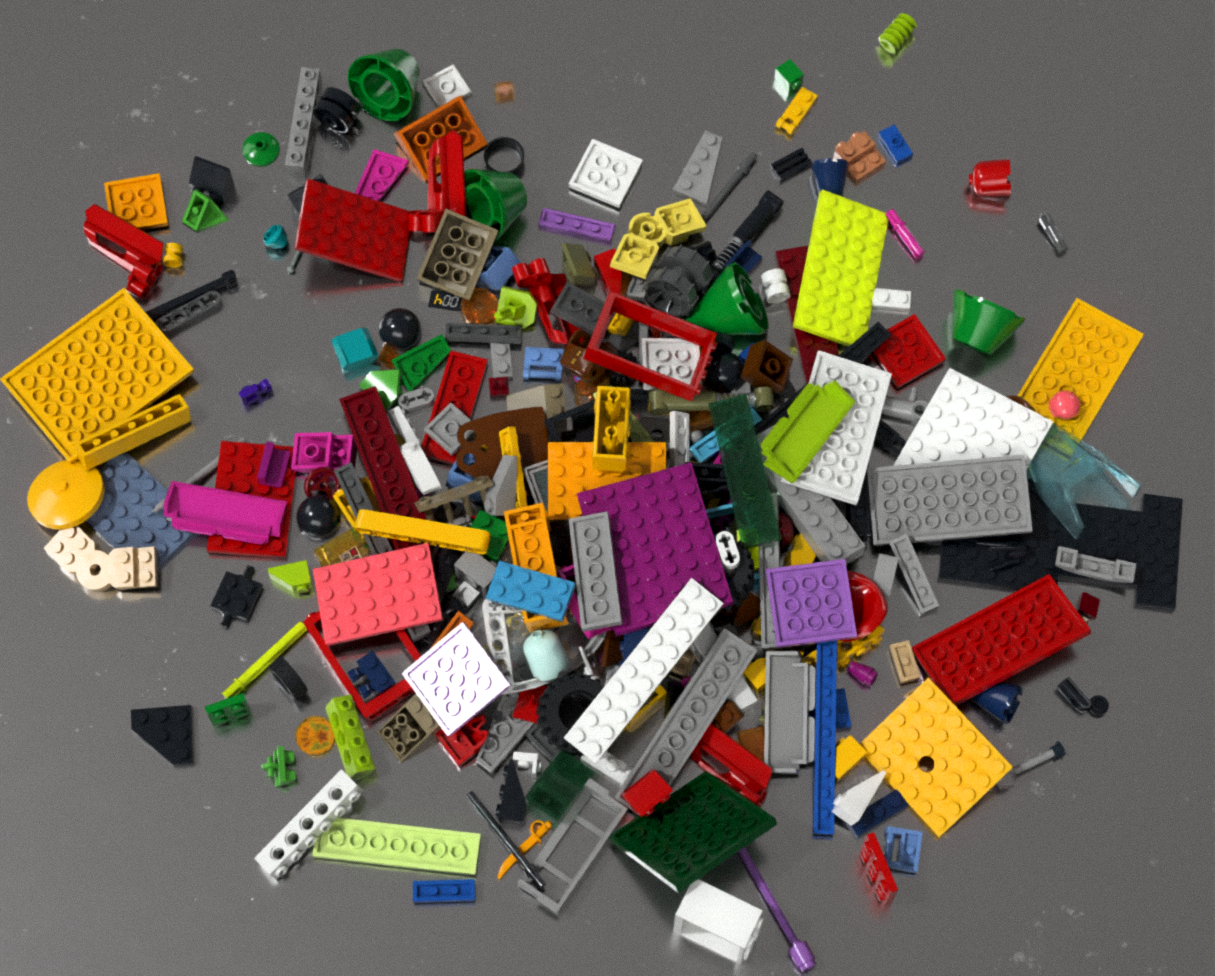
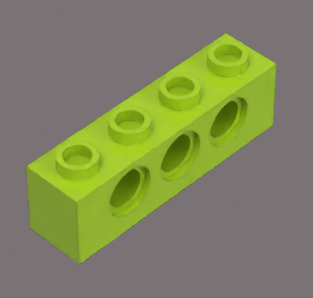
M352 695L334 697L326 705L325 709L346 774L353 780L367 778L373 772L375 766Z

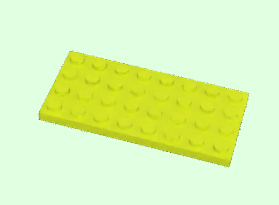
M823 189L819 192L793 322L794 328L848 347L868 331L872 300L889 220L885 212Z

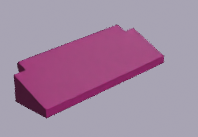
M172 481L164 501V517L172 518V526L177 530L210 536L218 534L227 539L262 545L269 542L270 536L280 537L287 501Z

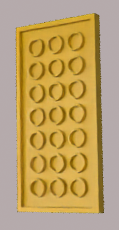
M1078 298L1074 301L1017 395L1029 403L1032 411L1053 421L1043 443L1069 457H1072L1144 336L1138 330ZM1064 390L1075 393L1081 402L1078 414L1068 420L1060 417L1055 418L1049 410V401L1052 396Z

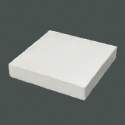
M454 64L422 80V85L437 107L459 95L463 100L472 95V91Z

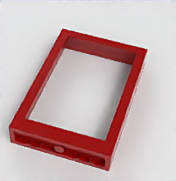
M609 291L583 359L692 402L694 396H699L702 385L699 383L700 380L704 381L707 370H705V366L709 367L713 356L710 355V352L714 353L718 342L715 341L717 333ZM613 312L703 347L690 385L599 349Z
M320 611L310 613L305 618L306 620L303 621L344 687L352 695V699L367 722L372 721L415 693L408 681L403 679L365 704L315 627L316 624L321 622ZM404 629L395 631L416 662L421 655Z

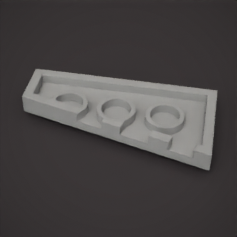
M705 130L675 184L673 193L686 199L691 198L693 202L704 207L707 206L722 137Z

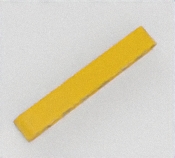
M365 509L359 510L354 527L355 531L362 534L419 544L422 541L424 544L429 543L430 546H437L439 544L438 547L476 554H487L491 533L481 529Z

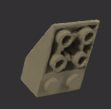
M415 694L377 733L398 760L403 762L435 738V734L442 728L419 696Z

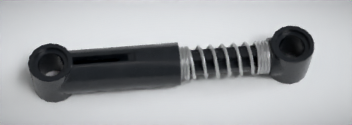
M769 190L764 193L758 205L733 233L731 241L719 253L717 260L709 264L712 273L715 275L710 281L708 288L712 286L723 272L725 264L748 240L752 241L769 219L780 211L784 200Z

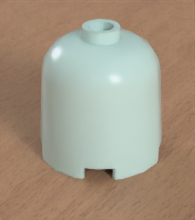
M536 630L525 640L523 650L534 678L538 677L540 681H549L559 677L558 673L563 669L565 671L569 669L571 665L570 659L560 638L553 631Z

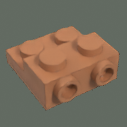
M865 131L853 133L849 141L846 143L841 141L835 147L834 158L836 160L844 159L848 161L847 173L855 183H858L886 164V160L875 148L876 144Z

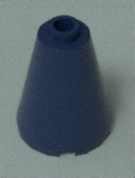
M831 158L813 161L811 168L818 195L823 189L843 196L849 167L847 160L837 159V162L831 161Z
M1000 682L970 699L1002 723L1008 724L1007 720H1012L1020 704L1017 697L1018 695L1022 696L1023 688Z

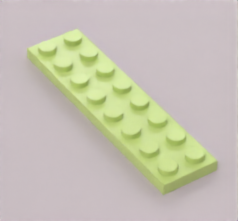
M336 818L329 830L323 832L317 838L312 856L315 858L476 876L481 834Z

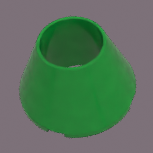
M390 49L357 58L349 67L348 84L354 98L357 97L363 104L362 108L381 120L398 121L405 117L412 109L420 70L416 60L408 52L401 49Z
M468 169L464 172L467 218L499 230L495 240H498L525 210L527 206L525 187L521 180L513 173Z
M954 289L952 339L971 348L991 355L1026 320L1024 317L1016 316L1015 312Z

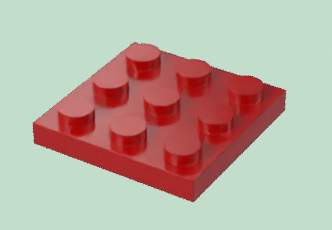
M915 314L888 328L887 331L891 334V337L873 352L885 372L892 373L891 380L897 389L946 361V357Z
M873 832L866 835L859 854L862 862L868 865L869 870L867 873L870 881L875 882L877 887L875 890L876 896L885 906L893 902L898 888L876 835Z

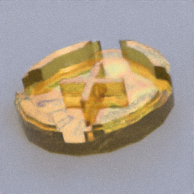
M308 717L296 728L295 739L297 746L303 753L309 756L324 755L335 744L331 724L324 717Z

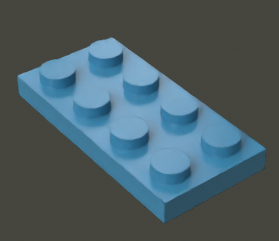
M499 561L486 599L563 622L576 584L572 581Z

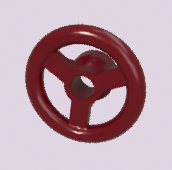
M325 466L312 470L304 482V491L307 497L313 496L312 491L320 490L325 491L328 495L327 497L333 500L335 492L341 489L334 469ZM330 474L333 475L336 481L334 491L329 488L328 479Z

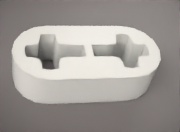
M722 531L716 536V546L722 564L727 569H735L740 563V556L734 537L730 532ZM722 538L729 540L728 548H725ZM727 553H731L732 558H735L733 563L728 561Z

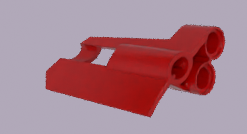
M455 130L437 139L429 149L428 209L408 211L409 231L436 232L445 209L467 217L463 136ZM439 154L441 184L437 182L436 177V156H438Z
M93 204L85 211L87 220L84 222V233L89 240V244L131 272V275L128 276L129 281L126 291L143 300L162 274L163 264L161 260L164 243L102 207ZM97 233L127 250L126 253L118 254L98 241Z
M711 723L692 751L691 758L705 771L758 807L761 806L767 796V787L773 769ZM701 748L728 767L730 771L722 774L701 757Z

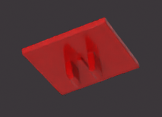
M543 685L520 692L512 717L537 724L536 720L539 719L538 714H536V708L539 707L538 701L548 686Z

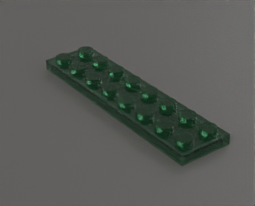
M747 394L709 403L741 542L745 545V549H750L781 541L782 538Z

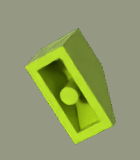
M307 560L268 568L270 578L292 592L304 593L313 588Z

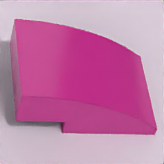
M332 432L295 433L291 470L310 473L312 470L324 466L335 470L352 462L355 468L357 446L353 435H334Z

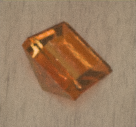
M512 81L494 84L495 90L505 98L514 88Z
M385 344L377 360L388 370H391L393 367L391 360L398 357L399 354L388 344Z

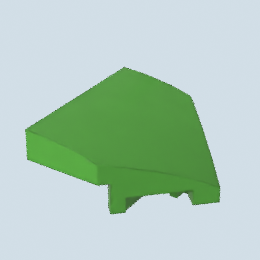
M401 369L371 371L360 383L359 387L365 390L376 386L384 409L388 411L399 398V394H403L400 389Z

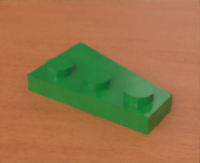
M441 334L392 359L391 362L396 370L401 369L400 378L407 391L410 392L450 354L451 349Z

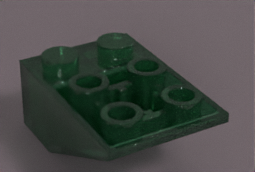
M560 751L534 783L525 799L561 823L584 790L586 782L589 778H592L595 772L565 751Z

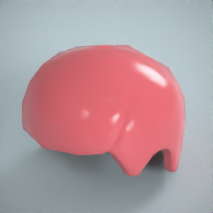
M1064 390L1052 396L1049 401V410L1055 418L1060 417L1068 420L1078 414L1081 402L1075 393Z

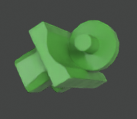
M278 746L277 750L273 751V757H267V763L262 764V770L268 771V777H274L275 775V787H282L284 783L295 781V770H285V764H292L294 762V751L284 750V746Z

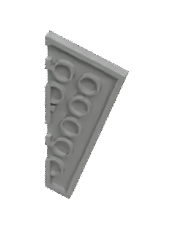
M523 647L512 673L514 683L535 679L526 660ZM553 682L545 684V686H550ZM520 692L502 696L497 710L502 711L503 716L500 720H492L485 743L482 745L476 758V762L491 774L524 738L526 732L535 725V723L512 717Z

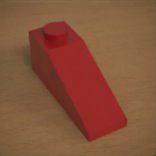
M615 248L595 255L594 266L607 293L609 294V291L621 295L622 271L610 267L616 252Z

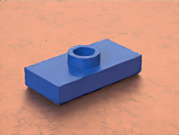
M895 124L878 132L879 138L896 164L913 156V152Z

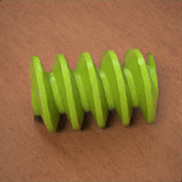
M900 13L888 28L880 34L879 42L881 46L890 54H894L896 49L900 48V44H903L905 39L909 38V34L914 32L913 29H917L915 20L908 14Z

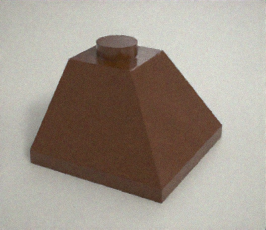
M749 591L750 596L747 600L742 599V605L739 607L734 605L732 610L728 612L725 609L720 610V613H716L710 623L714 626L731 623V625L736 627L755 619L760 608V599Z
M613 629L606 633L601 678H607L618 670L619 661L623 660L622 653H620V642L624 641V634L616 636Z

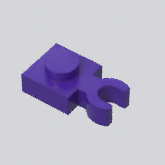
M266 378L257 385L253 384L243 387L238 392L243 405L245 406L260 398L262 393L271 391V383Z

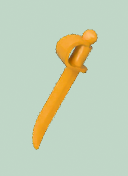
M537 820L531 823L529 827L531 836L518 847L522 854L536 841L542 842L539 838L552 827L551 821L544 823ZM535 823L542 824L535 832L533 831ZM512 854L503 862L498 873V879L516 861Z

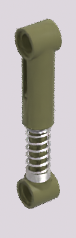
M759 387L754 392H749L748 394L740 392L739 394L729 393L726 395L724 393L719 395L718 393L715 394V391H701L699 396H694L692 402L663 390H655L649 393L650 413L653 415H663L672 411H714L720 406L722 408L723 406H727V408L729 406H732V408L734 406L754 407L760 412L771 411L775 408L773 389L771 387Z

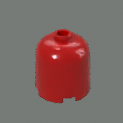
M1010 160L981 161L975 164L972 174H969V185H973L974 192L982 197L1011 196V183L1007 181V175H1011Z

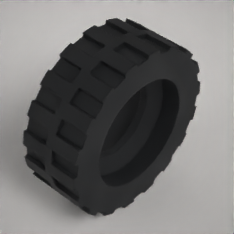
M280 656L268 666L274 678L293 700L296 701L308 691L300 676L283 657Z

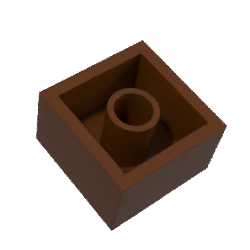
M760 341L750 345L740 378L755 388L771 387L773 395L783 392L793 359L768 341Z

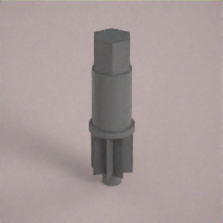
M1042 212L1039 214L1040 219L1038 220L1045 233L1048 234L1060 254L1066 252L1069 248L1058 231L1056 224L1049 214L1045 215Z

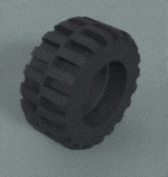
M722 538L725 548H728L729 540ZM736 540L740 563L735 568V577L728 583L733 605L720 608V610L725 609L726 612L731 611L734 605L736 607L742 605V599L747 600L750 596L749 591L753 589L755 579L754 562L751 559V553L748 549H745V545L741 541L737 543ZM727 553L728 561L733 563L735 558H732L731 553Z
M577 673L561 677L544 690L543 695L538 701L539 707L536 708V714H538L539 718L536 721L537 725L541 726L542 731L540 733L549 739L547 742L550 745H556V749L560 751L566 750L568 753H582L564 739L569 729L560 720L559 705L564 698L570 695H579L591 704L604 688L600 685V680L597 678L593 680L590 675L584 674L580 676Z

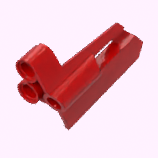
M545 258L535 259L530 264L519 263L513 266L512 272L519 288H528L538 303L537 310L550 341L556 344L567 345L575 330L580 328L558 317L563 332L553 330L547 312L551 311L567 283L565 274H551Z

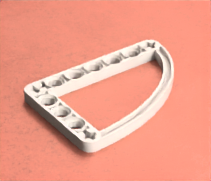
M484 600L482 608L489 656L495 664L498 660L505 662V669L501 670L503 674L506 673L505 677L512 685L501 695L523 692L551 683L584 663L580 652L570 661L569 669L567 671L563 669L558 673L559 677L555 679L540 681L537 677L514 683L504 614L522 613V610L510 609L502 604L493 609L489 607V603L492 601ZM492 620L499 622L500 628L498 631L491 628ZM607 632L595 636L584 648L587 658L598 649ZM495 640L502 642V650L499 651L494 648Z

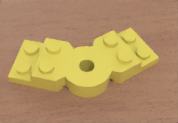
M691 198L657 208L654 216H651V213L635 215L629 223L628 234L622 237L610 267L646 279L658 257L659 248L664 243L668 245L678 244L687 241L689 235L705 231L707 225Z

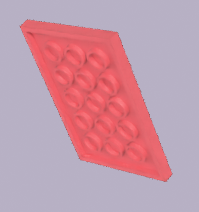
M429 543L313 569L326 646L443 620Z

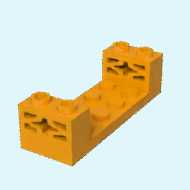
M539 503L504 511L513 564L558 577L549 534L551 532L550 522L544 504ZM522 610L524 623L530 633L536 630H545L569 624L567 611L563 622Z

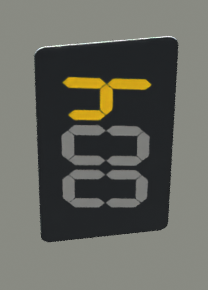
M432 290L428 306L462 311L464 299L444 291Z

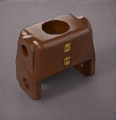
M582 329L575 330L566 345L560 359V364L571 374L590 383H595L608 368L583 359L591 337ZM608 341L601 343L599 349L618 356V349Z

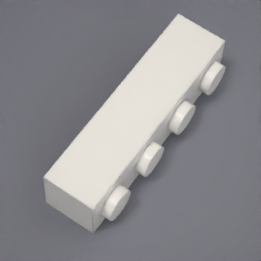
M399 406L389 410V417L400 436L404 439V442L416 441L421 447L422 442L420 438L417 439V433L414 428H411L409 419L405 418L404 410L400 409Z

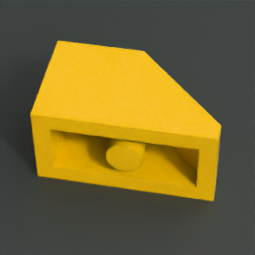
M851 735L846 739L842 737L835 745L836 784L857 766L867 754V751Z

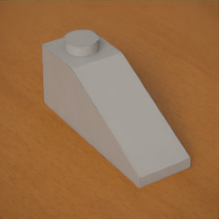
M503 455L492 479L493 486L489 487L486 493V500L484 502L486 513L494 516H504V511L516 509L517 456Z

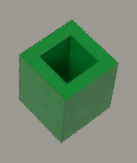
M791 59L776 68L775 79L788 93L793 89L797 90L803 84L804 74Z

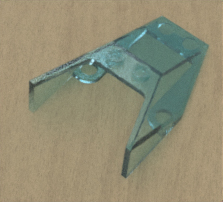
M1054 422L1027 468L1039 497L1075 539L1079 538L1084 525L1070 492L1074 486L1092 473L1100 474L1105 470H1109L1132 498L1137 495L1142 486L1099 450Z

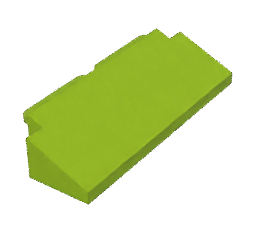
M836 380L825 384L822 388L818 384H807L788 408L787 413L789 417L780 418L762 441L761 448L763 450L761 453L768 457L763 465L788 482L794 483L856 401Z

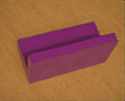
M267 441L257 476L258 483L282 488L290 452L275 449V444Z

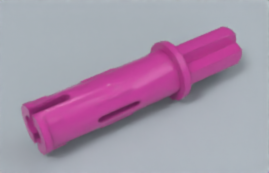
M894 209L886 212L889 222L894 227L893 231L899 234L915 259L921 257L925 251L907 228L906 222L901 220Z

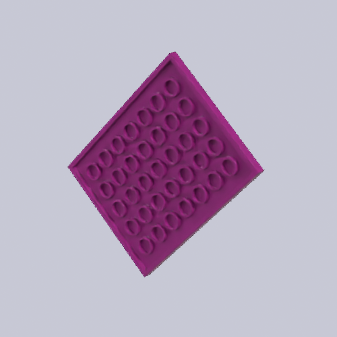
M691 462L577 493L583 516L607 511L609 513L623 622L622 625L613 626L616 636L653 627L691 578L722 601L724 605L721 608L733 605L729 586Z

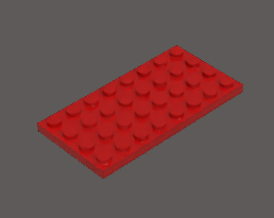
M1050 574L911 648L914 656L930 679L957 706L1090 635L1091 629Z

